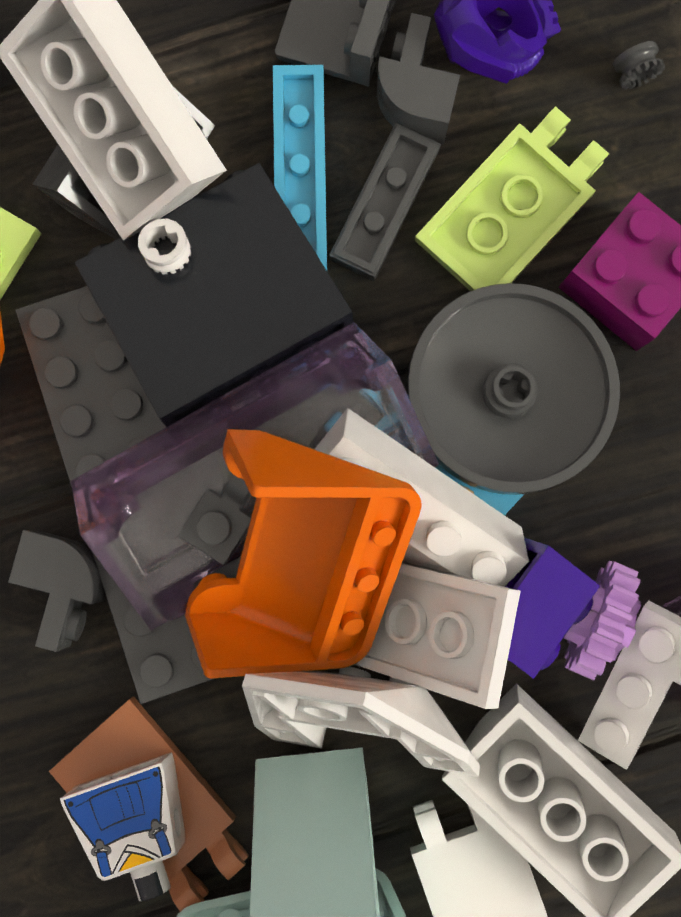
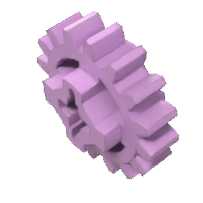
M608 561L605 568H600L595 581L600 585V588L593 596V606L590 612L581 622L572 625L564 636V639L569 643L564 654V658L567 659L564 665L565 668L588 679L595 680L597 674L600 676L603 674L606 662L611 663L613 660L615 661L619 652L624 647H629L636 632L635 623L641 607V601L638 600L639 595L635 593L641 582V579L637 578L638 571L615 561Z

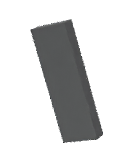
M395 123L329 254L330 261L375 281L439 153L440 143Z

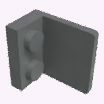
M291 0L275 48L276 58L294 65H323L324 74L369 87L397 0Z

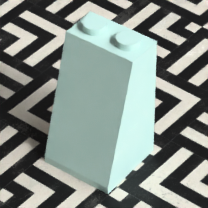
M363 747L256 759L250 917H380Z

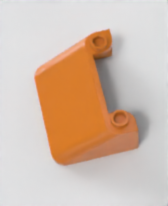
M227 429L223 446L224 461L233 475L244 479L250 494L256 497L236 578H228L221 573L207 575L190 594L187 602L185 618L205 677L213 679L245 676V674L340 669L356 664L368 654L375 639L421 511L422 503L419 495L407 482L260 430Z

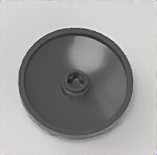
M506 283L490 285L470 291L449 303L432 319L422 333L412 354L407 374L406 395L410 418L416 434L430 456L443 469L460 481L475 488L498 494L519 495L546 490L561 484L581 472L596 458L609 439L616 422L620 402V381L615 357L609 343L595 322L582 309L550 290L526 284Z

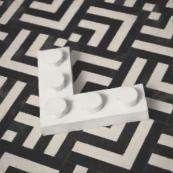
M649 600L643 606L636 620V632L629 647L622 649L578 739L582 744L626 770L639 749L673 681L681 685V617Z

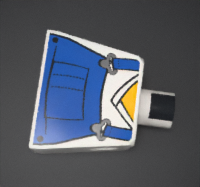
M172 752L78 785L60 798L62 807L99 879L106 881L130 872L139 901L153 899L171 888L163 860L176 855L185 843V829Z

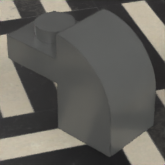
M411 13L407 33L397 31L391 59L379 57L377 77L378 104L382 114L393 127L395 123H398L440 144H444L460 75L422 66L431 17Z
M22 531L8 583L50 593L35 647L57 652L70 647L72 641H78L87 616L86 610L81 609L82 603L94 604L103 602L106 593L93 553L86 546L75 540L42 531Z

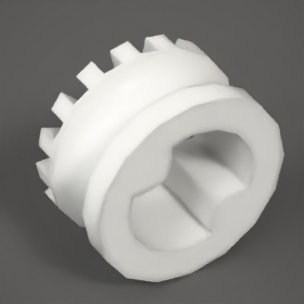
M167 218L156 219L149 222L138 236L139 250L147 265L154 272H162L163 275L167 274V272L174 274L176 269L182 270L184 268V263L188 264V257L191 256V245L182 226L176 221ZM165 236H168L172 243H177L175 249L166 255H160L158 250L154 248V242L158 243L159 238L164 240Z

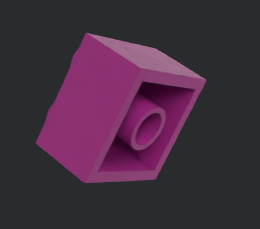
M638 192L558 288L634 350L641 349L660 334L681 308V225Z

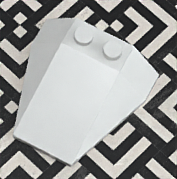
M353 667L340 668L339 673L299 671L245 674L242 688L254 727L273 740L322 749L326 728L397 739L423 767L477 777L479 775L480 764L437 702L425 688L390 677L389 681L373 679L368 672Z

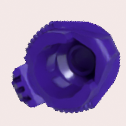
M441 0L434 13L436 27L450 63L505 84L509 80L524 76L531 71L544 55L543 47L548 43L547 39L561 31L556 11L553 12L554 5L552 0ZM498 7H500V8H501L502 10H504L505 12L499 11V10H496V9H497Z

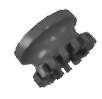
M647 41L637 44L621 53L612 64L615 72L623 74L619 80L622 89L627 90L628 88L633 89L635 86L639 87L642 84L641 80H644L646 84L649 82L648 77L655 79L656 75H660L665 70L663 59H656L655 57L659 51L656 42Z

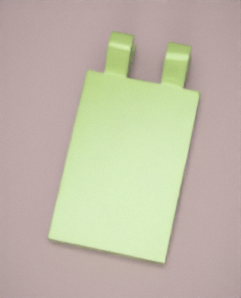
M556 106L532 133L519 123L415 236V242L470 291L495 284L512 283L588 202L596 191L586 181L601 167L609 153L593 140L570 167L567 166L549 150L565 133V127L571 121Z

